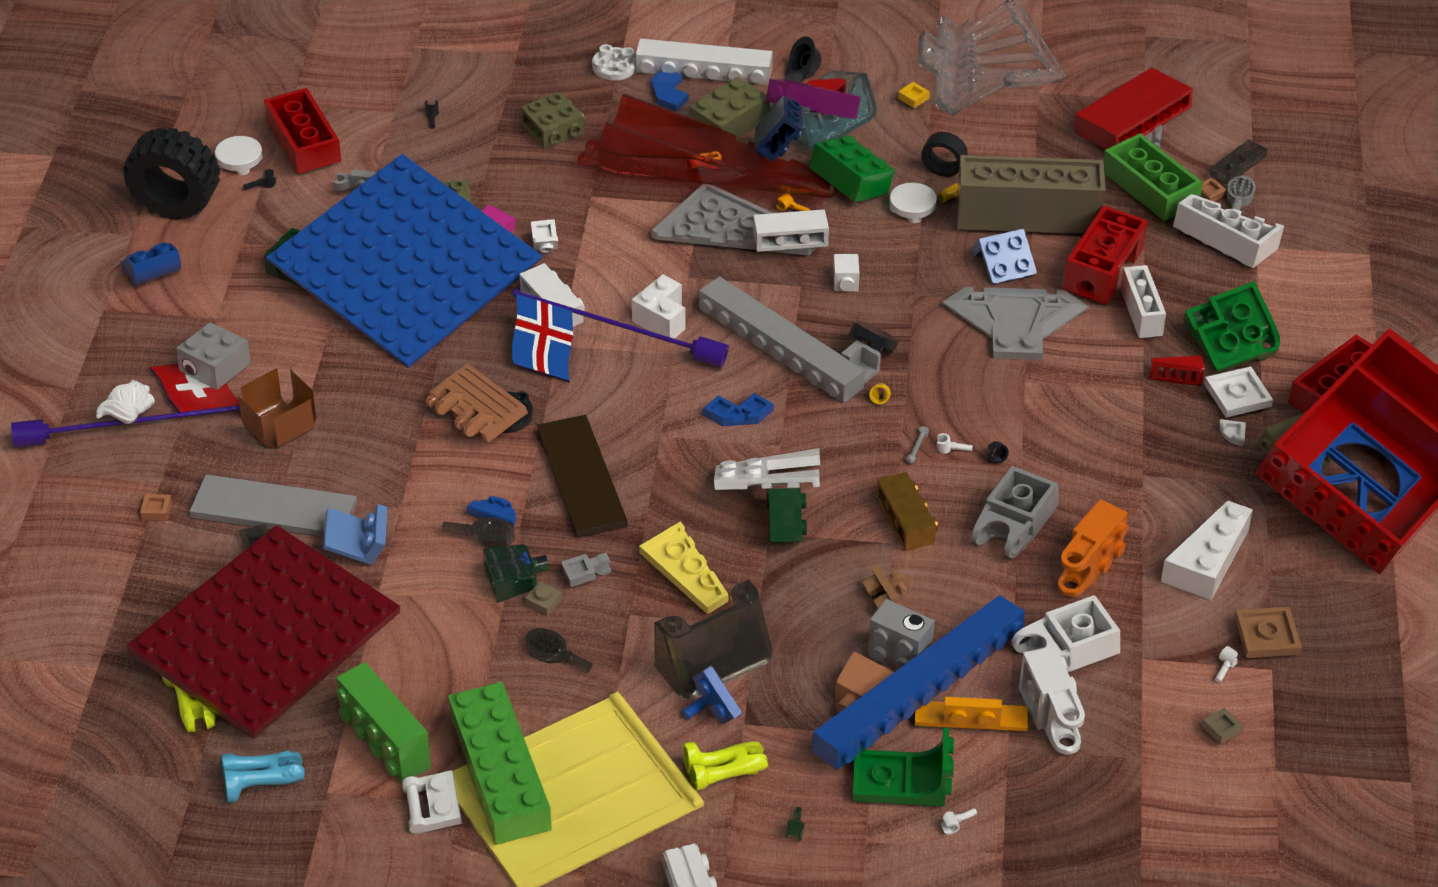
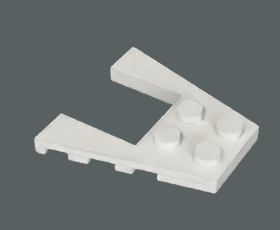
M816 448L763 458H751L739 462L732 460L723 461L720 465H716L714 476L715 490L748 489V486L762 485V489L772 488L774 485L787 484V488H799L800 483L813 482V487H820L819 469L768 474L769 470L820 465V450Z

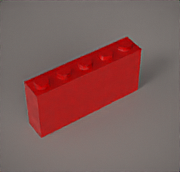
M1151 67L1075 113L1074 133L1104 149L1113 147L1137 134L1146 136L1159 125H1164L1192 107L1193 88Z

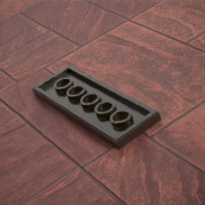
M587 415L537 424L538 435L576 537L628 527V520Z

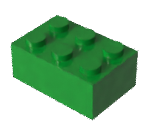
M849 135L815 143L809 164L810 169L854 202L888 194L895 172L885 160L878 158L870 149L862 146L854 137Z

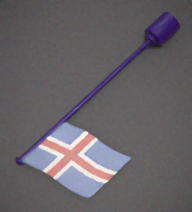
M518 288L512 292L513 296L517 298V321L512 342L513 364L560 380L570 382L568 363L573 340L572 313L690 348L693 360L721 369L728 355V344L702 336L698 340H693L691 344L520 292Z

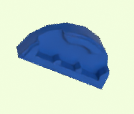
M489 496V499L478 502L474 500L466 507L467 514L514 529L516 525L515 510L512 508V504L503 498Z

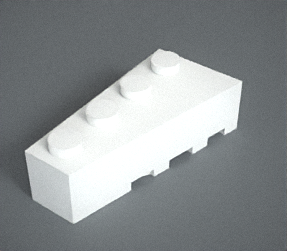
M1193 194L1178 204L1173 227L1181 230L1184 234L1190 235L1252 268L1278 250L1284 229L1283 225L1277 223L1275 227L1265 224V219L1255 216L1254 220L1242 216V211L1234 208L1221 209V204Z
M1227 501L1164 560L1161 582L1212 600L1249 531L1253 509Z

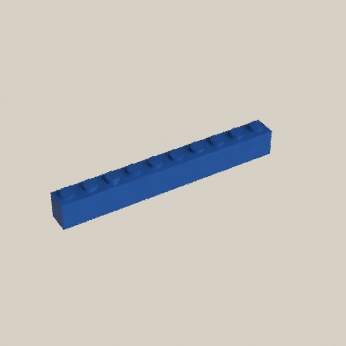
M999 595L813 732L812 753L836 770L845 763H850L865 748H870L876 740L884 734H889L896 725L903 720L909 719L916 710L929 704L932 698L940 692L946 691L959 678L965 677L972 668L982 664L992 653L1001 650L1019 630L1024 628L1025 611Z

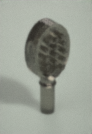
M482 518L475 521L472 525L445 521L442 524V532L464 534L465 536L471 535L475 543L488 548L505 547L510 545L515 539L513 525L500 518Z
M537 628L530 630L526 634L527 651L535 659L545 663L565 661V663H569L587 673L591 670L592 663L574 654L572 651H568L565 639L557 632L550 629Z

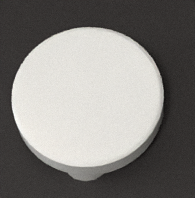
M608 44L600 46L599 52L592 59L593 72L600 78L612 81L630 77L636 71L634 50L630 47L619 48Z
M248 136L229 137L221 141L215 149L217 165L219 168L236 171L239 175L248 174L250 168L256 166L262 160L261 145L256 139Z
M904 183L891 191L889 209L892 213L908 218V221L911 223H919L922 218L934 212L937 196L930 187L924 184Z

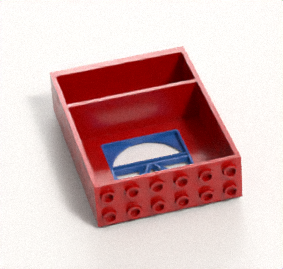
M1391 328L1273 445L1255 472L1264 482L1268 483L1283 495L1285 499L1289 500L1304 512L1306 516L1310 517L1327 533L1331 534L1379 574L1386 569L1438 511V365ZM1344 444H1361L1383 454L1391 462L1398 475L1399 492L1397 497L1339 452L1336 447ZM1329 457L1348 473L1324 477L1322 475L1324 458ZM1358 481L1356 504L1333 485ZM1368 489L1383 500L1388 507L1378 512H1367Z

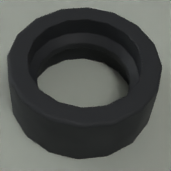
M942 131L933 133L927 139L921 152L922 162L925 167L932 173L943 177H951L958 174L960 155H968L965 143L958 136ZM943 147L954 154L957 161L950 162L940 159L932 148Z

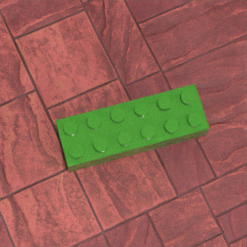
M503 682L448 695L450 718L495 844L552 830L551 808Z

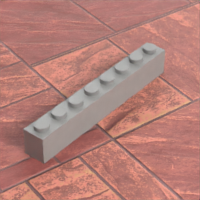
M719 276L699 290V309L736 332L740 337L754 344L757 348L771 355L775 360L789 367L793 372L809 380L813 385L818 386L831 397L844 404L864 389L865 370Z

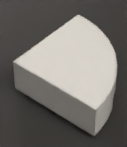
M1220 419L1219 430L1222 436L1235 445H1244L1246 423Z

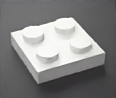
M1252 367L1205 377L1204 385L1226 418L1272 407L1273 398Z

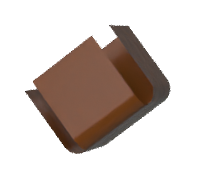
M277 368L241 386L243 400L239 396L238 398L242 423L267 448H278L314 429L316 411L313 390L291 369L293 399L288 405L284 403L281 397Z

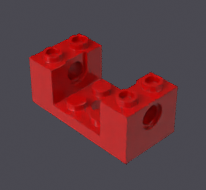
M1103 205L1066 261L1062 289L1108 305L1117 290L1119 272L1125 261L1135 263L1143 251L1148 220Z

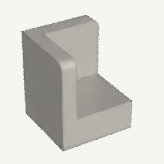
M856 340L842 352L843 357L865 370L864 384L880 371V352Z

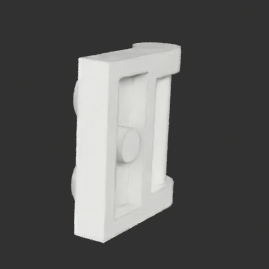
M452 770L421 778L411 776L402 781L403 791L407 793L410 812L408 825L411 833L420 834L462 824ZM425 790L430 811V817L427 818L422 817L418 792Z

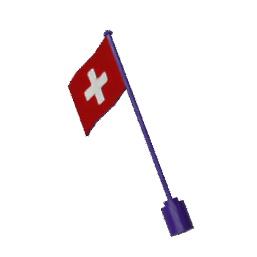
M178 364L149 367L150 371L160 380L168 399L179 413L139 417L132 423L240 410V404L227 383L216 390L180 372ZM43 419L13 422L11 423L14 448L44 445L46 444V439H51L50 433L123 425L125 423L120 420L49 428V423L44 424Z

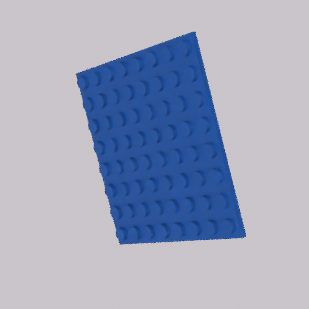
M402 153L268 255L266 259L409 368L520 277V273L529 270L542 259V255Z

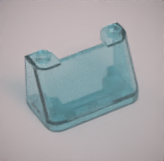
M830 71L823 75L820 79L843 78L847 80L846 93L861 96L857 119L830 114L822 116L821 112L811 113L809 107L803 106V132L797 140L809 149H814L815 143L843 137L872 120L877 108L867 73ZM775 103L766 108L767 113L775 106Z

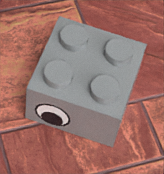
M211 322L176 348L179 371L216 390L250 365L248 341Z
M886 599L870 619L868 657L894 669H900L933 644L935 620Z

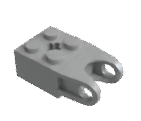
M1011 466L986 499V505L974 526L972 543L980 546L992 538H1003L1007 540L1004 547V556L1011 559L1015 558L1036 537L1058 507V483Z

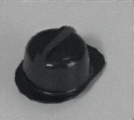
M801 37L794 43L790 51L785 79L802 82L806 77L813 76L819 69L822 55L810 37Z

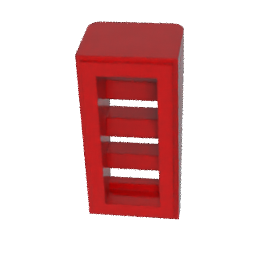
M1202 357L1152 358L1149 379L1202 386L1205 371ZM1160 367H1164L1163 371H1159Z

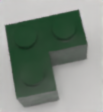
M766 488L769 542L802 541V536L807 535V521L802 520L801 509H806V493H801V488Z

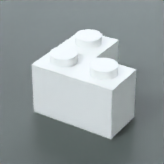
M662 274L632 299V322L648 331L675 339L685 330L682 284Z

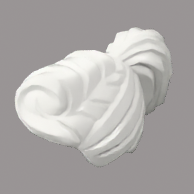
M131 380L128 384L116 386L109 394L107 400L102 402L97 408L96 418L99 419L105 415H111L125 424L134 422L138 414L142 415L155 403L154 397L149 394L150 386L143 385L135 380Z

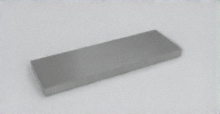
M205 475L190 509V517L272 529L278 525L287 532L324 537L327 509L331 508L353 515L357 505V496Z

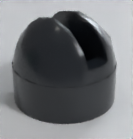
M993 441L987 446L986 453L992 462L1002 463L1007 459L1009 450L1002 442Z

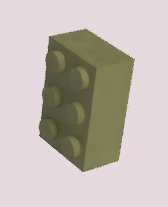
M736 77L689 106V128L718 147L723 148L755 128L770 111V102L766 101L767 95L741 78Z

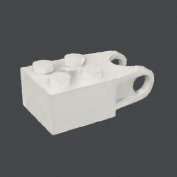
M1095 595L1046 612V617L1022 628L1012 639V646L1019 653L1055 646L1059 655L1065 658L1067 672L1120 653V629ZM1030 636L1029 641L1019 644L1023 638Z
M1055 646L1023 652L1019 691L1026 706H1028L1037 730L1044 729L1053 748L1057 752L1066 755L1076 753L1081 745L1078 727L1083 725L1085 713L1077 695L1075 679L1072 676L1070 677L1067 672L1065 658L1059 655ZM1062 738H1070L1074 741L1075 744L1072 746H1064L1059 742V740Z

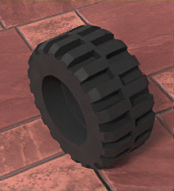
M165 127L156 128V130L146 132L137 140L123 167L126 186L130 187L129 192L132 197H136L137 202L141 206L145 205L148 211L152 213L157 212L161 217L165 218L171 216L172 219H181L183 216L185 219L202 212L218 186L220 168L217 165V159L215 155H211V149L201 143L202 140L198 137L190 136L189 132H180L177 128H169L168 130ZM159 166L175 171L184 181L167 175Z

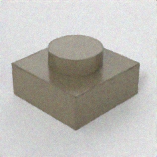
M540 581L525 597V605L548 616L563 600V593Z
M1223 708L1205 718L1202 728L1222 745L1242 733L1243 725L1228 710Z

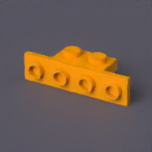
M945 697V702L930 701L926 706L916 710L915 726L1028 731V706L1002 705V699Z

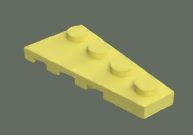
M681 521L639 546V553L707 615L728 602L727 591L715 573L708 568L706 559L695 548V542L691 536L688 537Z

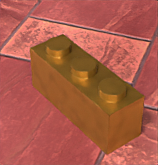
M903 472L877 479L876 497L904 550L908 551L935 544V535L938 532L937 520L935 517H931L926 500L921 499L918 486L915 481L910 479L908 473Z

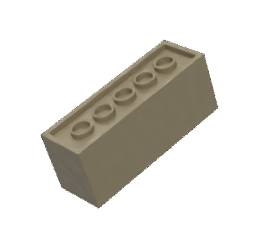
M960 155L957 190V229L1016 231L1024 229V232L1084 234L1104 205L1106 192L1104 161Z

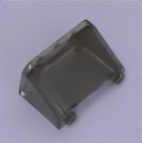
M750 580L736 585L731 590V600L734 606L691 626L679 616H668L654 622L655 667L680 697L694 698L701 695L697 691L692 677L710 666L713 667L724 684L771 660L772 644L758 590Z

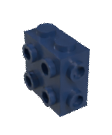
M783 95L755 127V150L762 158H768L774 162L778 156L782 157L786 153L791 141H796L802 134V107L795 99H789Z

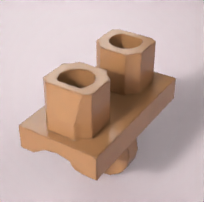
M879 564L871 567L874 575L862 583L870 597L882 591L885 592L873 600L876 607L879 609L886 599L902 605L897 593H901V595L908 593L907 588L911 583L909 576L905 573L898 574L896 571L890 573V580H888Z

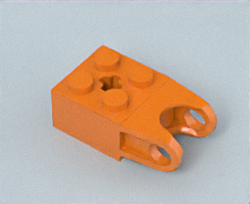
M1100 499L1073 529L1071 542L1061 555V564L1065 569L1058 579L1057 587L1060 593L1068 597L1081 595L1102 572L1106 573L1109 570L1115 557L1122 555L1126 547L1124 536L1129 528V525L1126 524L1128 512ZM1066 582H1074L1078 587L1068 589L1064 584Z

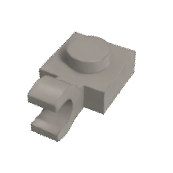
M354 169L351 174L338 172L337 180H334V189L343 191L352 188L353 191L376 173Z
M607 553L599 554L591 559L588 558L587 554L561 562L562 570L570 587L595 580V573L607 575L611 572L608 564L610 559Z

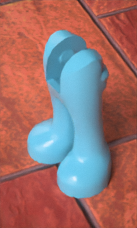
M286 750L277 754L261 756H238L232 753L220 754L227 803L238 801L241 790L246 787L291 784L303 780L305 776L304 767L301 766L303 762L302 756L298 752Z

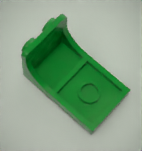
M943 727L941 741L934 748L927 751L863 750L854 758L853 801L945 807L946 795H951L952 778L948 777H953L954 760H952V755H949L954 754V737H949V727Z

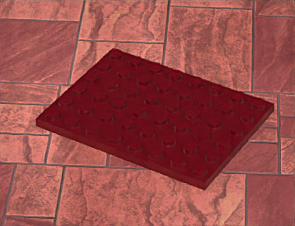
M276 525L127 644V652L254 739L400 613V605Z

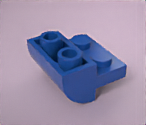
M160 243L149 251L134 252L125 260L120 261L123 271L130 276L133 286L181 270L178 249L171 243Z

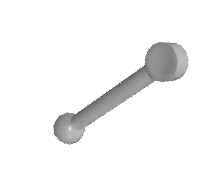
M925 426L919 428V437L911 454L906 457V461L909 464H913L916 461L915 455L921 442L929 434V429Z

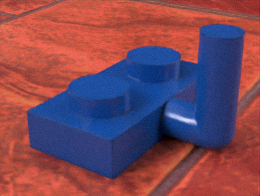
M712 666L692 677L696 689L702 697L681 711L684 719L689 720L708 705L711 706L712 714L722 724L742 714V711Z

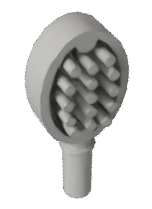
M1236 176L1228 183L1226 197L1228 202L1231 203V209L1240 210L1243 206H1247L1253 201L1256 186L1251 178Z

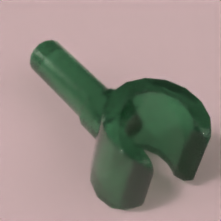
M796 807L793 820H788L785 838L787 839L789 835L798 837V841L802 840L805 824L801 822V807Z

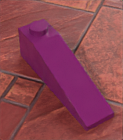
M769 79L766 96L767 102L776 104L785 95L789 99L792 98L799 102L804 110L857 119L861 96L787 79Z

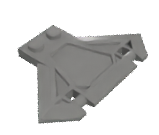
M964 287L942 302L944 306L992 338L993 359L1043 360V339L1089 309L1088 305L1065 290H1056V294H1047L1046 289L984 287L983 292H974V287Z

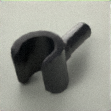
M437 100L432 105L425 101V114L429 116V127L431 129L435 128V116L439 114Z
M271 169L265 170L262 178L244 184V190L261 185L266 188L274 187L276 183V177H273L274 171Z

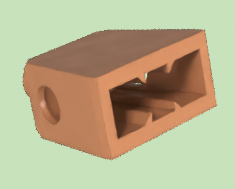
M854 651L836 682L835 699L838 702L836 705L837 712L840 713L894 672Z

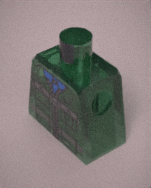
M524 544L483 549L484 568L497 603L532 591L537 585L536 573L549 571L546 555L531 558L528 548Z

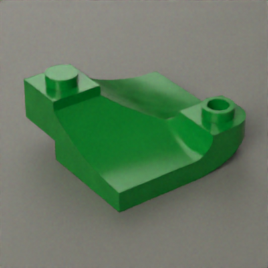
M1255 281L1210 297L1208 302L1185 310L1183 319L1193 339H1196L1216 374L1252 360L1260 359L1261 361L1272 357L1279 350V332ZM1268 343L1271 347L1267 349L1262 344Z

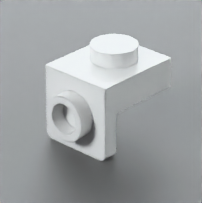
M555 219L532 221L531 231L534 250L541 253H550L553 250H557L558 236L556 234Z

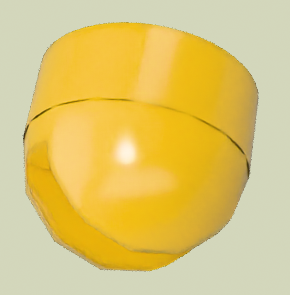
M878 383L871 388L869 396L872 402L881 405L889 400L891 391L886 384ZM881 388H883V399H880Z

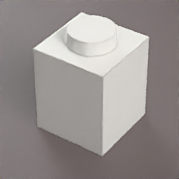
M834 254V291L859 290L858 254Z

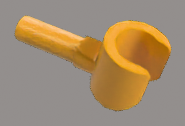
M787 193L777 199L779 203L776 204V208L779 211L783 212L789 207L798 211H810L809 208L793 202V198Z

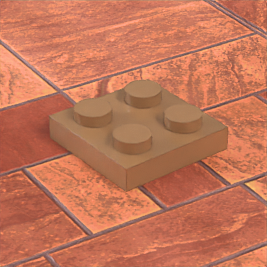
M1290 607L1236 610L1235 620L1246 658L1301 654L1302 646Z

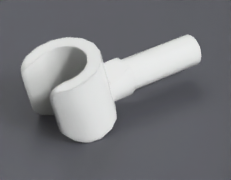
M945 433L937 435V450L941 454H947L951 449L972 452L973 445L951 442L950 436Z
M1226 646L1219 655V659L1224 663L1215 678L1217 683H1221L1230 667L1233 668L1237 664L1238 653L1229 646Z
M973 808L956 815L951 811L946 812L943 816L944 821L941 823L944 833L952 835L959 831V822L977 815L976 809Z

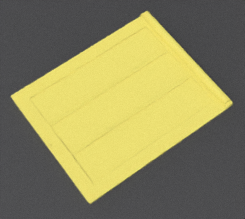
M618 691L597 704L524 737L551 808L552 830L496 845L468 766L464 765L453 771L460 809L515 887L543 886L704 806V801Z

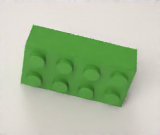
M1137 134L1105 150L1104 174L1163 221L1176 216L1178 204L1189 195L1193 194L1201 197L1203 182L1142 134Z
M366 662L336 677L338 686L336 695L340 701L338 712L341 719L346 724L350 723L360 741L364 740L369 745L372 755L384 762L387 772L392 777L396 776L402 783L405 778L416 777L431 768L427 730Z

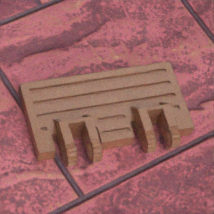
M468 363L428 392L429 396H427L425 401L427 406L432 409L434 408L437 414L444 415L451 410L456 418L454 426L458 430H463L467 437L475 436V434L480 432L482 438L488 443L528 413L525 405Z

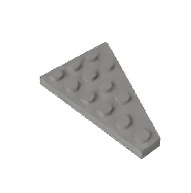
M705 182L652 229V238L656 240L756 250L753 235V215L771 214L772 212ZM817 247L774 250L770 252L809 256Z

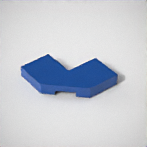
M660 70L651 79L652 89L654 90L658 105L677 111L689 100L688 93L675 88L682 82L681 74L676 72L666 73Z
M755 393L739 406L718 395L703 408V416L721 426L759 424L774 410V404Z

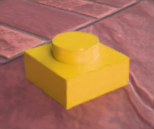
M912 82L898 91V99L916 108L930 99V91Z

